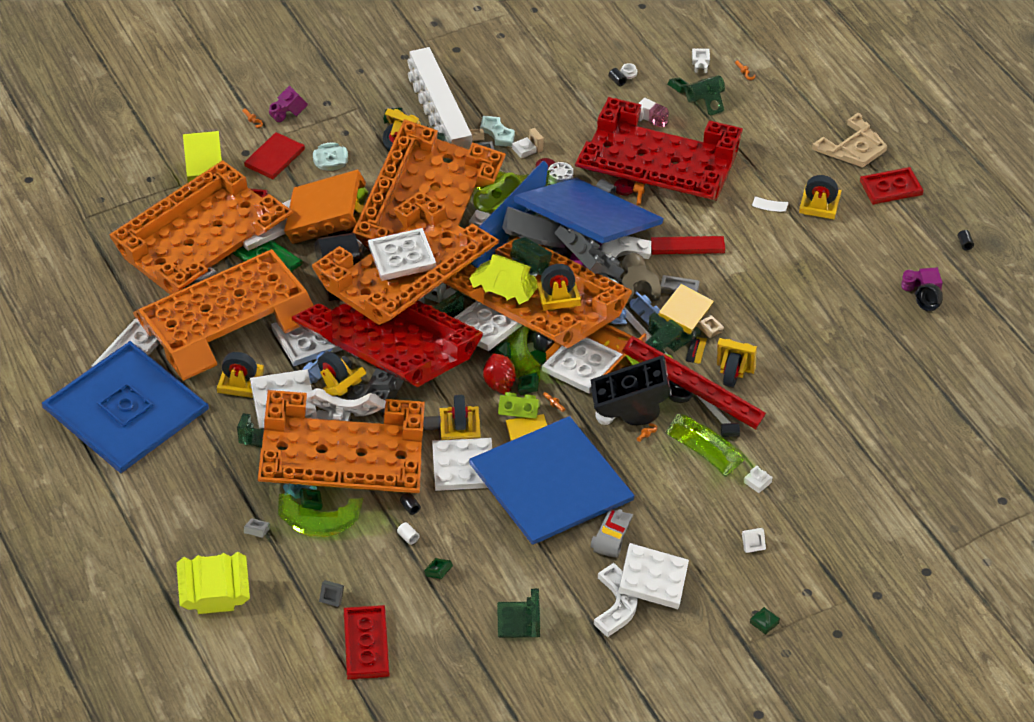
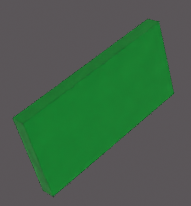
M273 240L249 251L242 246L232 253L245 262L272 249L291 272L303 264L300 258Z

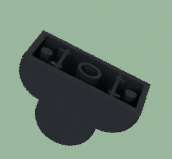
M355 233L318 238L317 242L314 243L317 260H320L340 246L352 254L353 265L360 261V253ZM326 290L329 301L339 299Z
M664 355L590 379L596 412L601 416L609 418L621 416L630 425H646L656 420L660 414L659 403L666 400L670 394Z

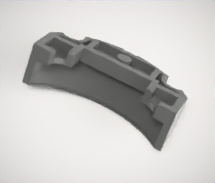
M507 207L502 226L505 233L540 245L565 248L566 246L555 234V231L562 224L549 218L535 216L512 207Z

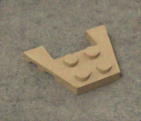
M860 113L848 119L847 125L857 132L845 141L835 145L825 137H822L812 145V150L860 167H865L887 151V145L876 132L873 133L868 122L863 121Z

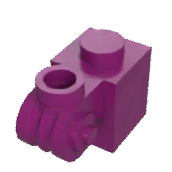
M289 85L277 97L279 100L270 105L269 115L276 122H282L286 118V112L291 111L297 117L308 104Z
M938 267L919 269V271L909 269L903 273L901 287L903 290L910 292L914 290V287L933 283L942 290L943 282Z

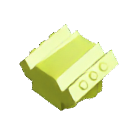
M494 254L491 260L480 264L469 278L473 288L482 284L485 293L490 291L505 297L506 300L515 297L519 305L531 298L537 289L538 283L535 276L529 274L530 266Z
M238 551L232 556L222 553L221 555L208 557L198 555L193 560L183 557L176 563L179 604L187 610L196 609L198 614L234 611L236 605H243L250 599L247 558Z

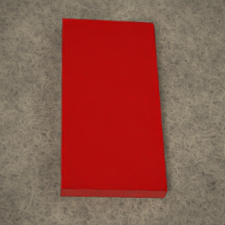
M385 605L343 608L347 680L390 677Z

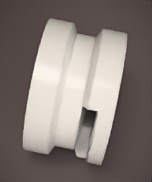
M564 162L552 164L548 169V183L552 185L573 179L572 166Z

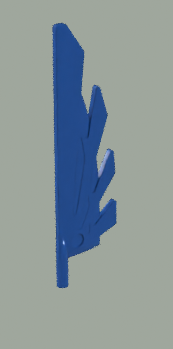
M542 161L479 226V228L497 238L499 243L471 262L472 266L478 268L480 264L491 260L492 255H495V249L508 243L506 241L511 235L505 233L502 228L507 207L525 212L526 207L515 203L514 197L517 194L546 185L548 164L545 161ZM532 210L526 212L528 214L536 215V212Z

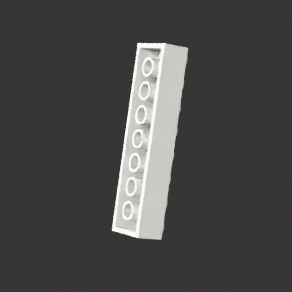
M430 47L410 51V59L407 60L410 69L408 78L410 82H413L414 91L418 93L419 102L423 104L425 115L429 116L430 125L434 126L435 130H438L437 137H439V140L469 149L472 143V134Z

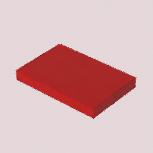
M275 132L244 162V165L268 178L275 179L305 150V145Z
M911 167L860 176V183L872 205L923 195L924 190Z

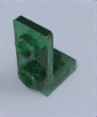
M669 320L645 343L665 354L664 349L684 330L676 322Z
M243 413L237 426L238 442L262 447L264 430L254 428V424L251 423V415Z

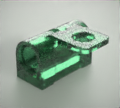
M712 76L684 85L688 102H695L704 98L708 115L724 111L720 93L725 91V83L721 76ZM713 100H716L719 104L717 110H713L710 107Z
M524 237L513 241L510 256L513 260L530 266L529 274L535 272L538 275H542L544 270L550 266L552 252Z

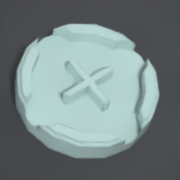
M338 143L321 144L313 152V162L315 166L325 171L338 170L347 164L348 151L344 146H339Z

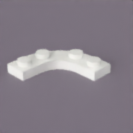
M624 236L603 243L600 249L610 258L612 256L618 258L630 253H638L643 258L649 259L651 256V241ZM598 273L600 275L608 277V274L606 273Z
M319 388L307 393V402L329 412L335 410L336 407H343L345 412L354 413L355 416L373 414L385 408L386 403L385 400L372 393L356 400L341 399Z
M614 563L598 573V579L616 596L615 604L594 619V625L606 637L624 627L633 618L637 609L636 597L618 593L623 571Z

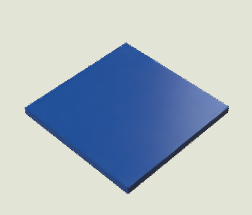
M578 178L527 191L514 197L515 203L602 244L661 225L664 219Z
M131 341L42 402V407L120 474L209 409V405Z
M570 416L469 459L471 467L532 545L633 501L635 496Z

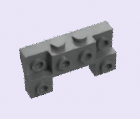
M560 225L555 231L557 237L593 273H606L618 279L624 272V269L620 266L621 262L614 256L608 257L599 248L600 245L595 240L570 228L567 229L563 225Z
M377 367L368 384H356L353 386L347 399L356 400L369 393L376 394L383 400L394 399L404 380ZM385 408L377 412H385Z

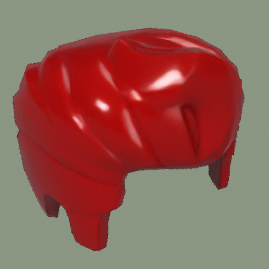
M493 354L484 365V380L492 390L505 395L506 392L509 393L511 391V387L515 382V366L507 356Z

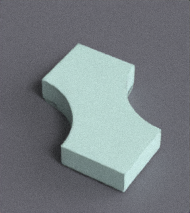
M483 116L480 129H483L484 133L493 137L495 145L512 147L515 131L503 126L500 122V117Z

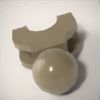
M627 254L622 261V268L627 273L622 279V285L632 290L627 303H630L636 291L648 293L651 300L660 299L661 286L658 276L647 270L645 260L640 254Z

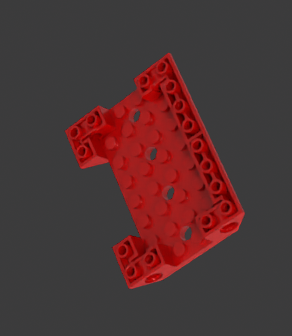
M608 97L597 119V130L591 142L586 141L575 163V167L717 201L737 156L743 128L709 120L704 130L703 142L638 127L642 104Z
M416 301L397 316L380 325L347 303L341 304L332 310L318 303L292 316V321L308 332L415 387H419L469 360L483 336V332L475 329V327L469 326L420 301Z

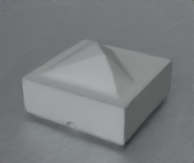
M253 518L244 526V533L262 538L270 530L269 522Z

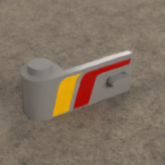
M621 509L618 511H608L597 536L592 538L591 548H594L593 552L618 558L623 537L633 514L622 512Z

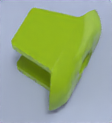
M512 172L502 175L495 180L494 184L487 185L474 195L473 203L475 208L489 214L494 212L521 184L520 179ZM495 188H500L502 191V195L499 198L492 196V190Z

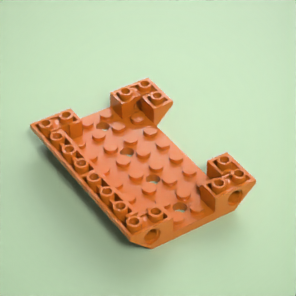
M404 119L353 230L356 238L370 250L368 240L403 232L405 228L394 213V208L419 191L444 205L447 218L460 225L475 188L494 184L506 154L473 142L470 148L466 149L437 139L438 130ZM450 158L452 162L446 163L443 159ZM438 186L440 190L433 191L431 187Z
M222 160L109 235L126 261L171 295L208 272L209 267L214 266L242 247L243 241L254 235L259 236L292 215L293 211L270 194L263 198L247 187L246 177Z
M419 191L394 208V213L405 228L403 232L423 228L437 266L429 271L381 281L372 254H369L353 265L352 254L340 246L312 264V268L327 291L380 325L397 316L497 245L499 240L473 223L465 229L447 218L444 205Z
M516 237L495 249V255L503 256L534 269H541L535 277L538 283H541L542 273L549 266L554 264L569 266L575 276V282L581 298V306L543 311L537 289L528 301L520 305L515 297L506 300L505 297L490 291L485 293L482 284L473 288L469 278L477 268L470 264L443 282L458 292L566 348H570L618 318L632 294V290L598 273L595 274L588 268L540 244L522 240L520 237Z
M271 249L134 311L133 314L149 336L155 335L164 347L166 359L181 379L185 381L217 366V361L208 342L274 312L277 324L286 334L301 327L292 321V316L312 307L313 303L306 289Z
M268 390L263 444L258 472L259 482L407 493L420 492L425 402L385 399L384 424L305 418L307 393ZM278 447H286L287 449L279 450ZM318 450H325L327 452L319 453ZM357 453H365L366 455L359 456ZM400 455H401V456H404V457H406V458H405V459H399V458H397V456H400Z

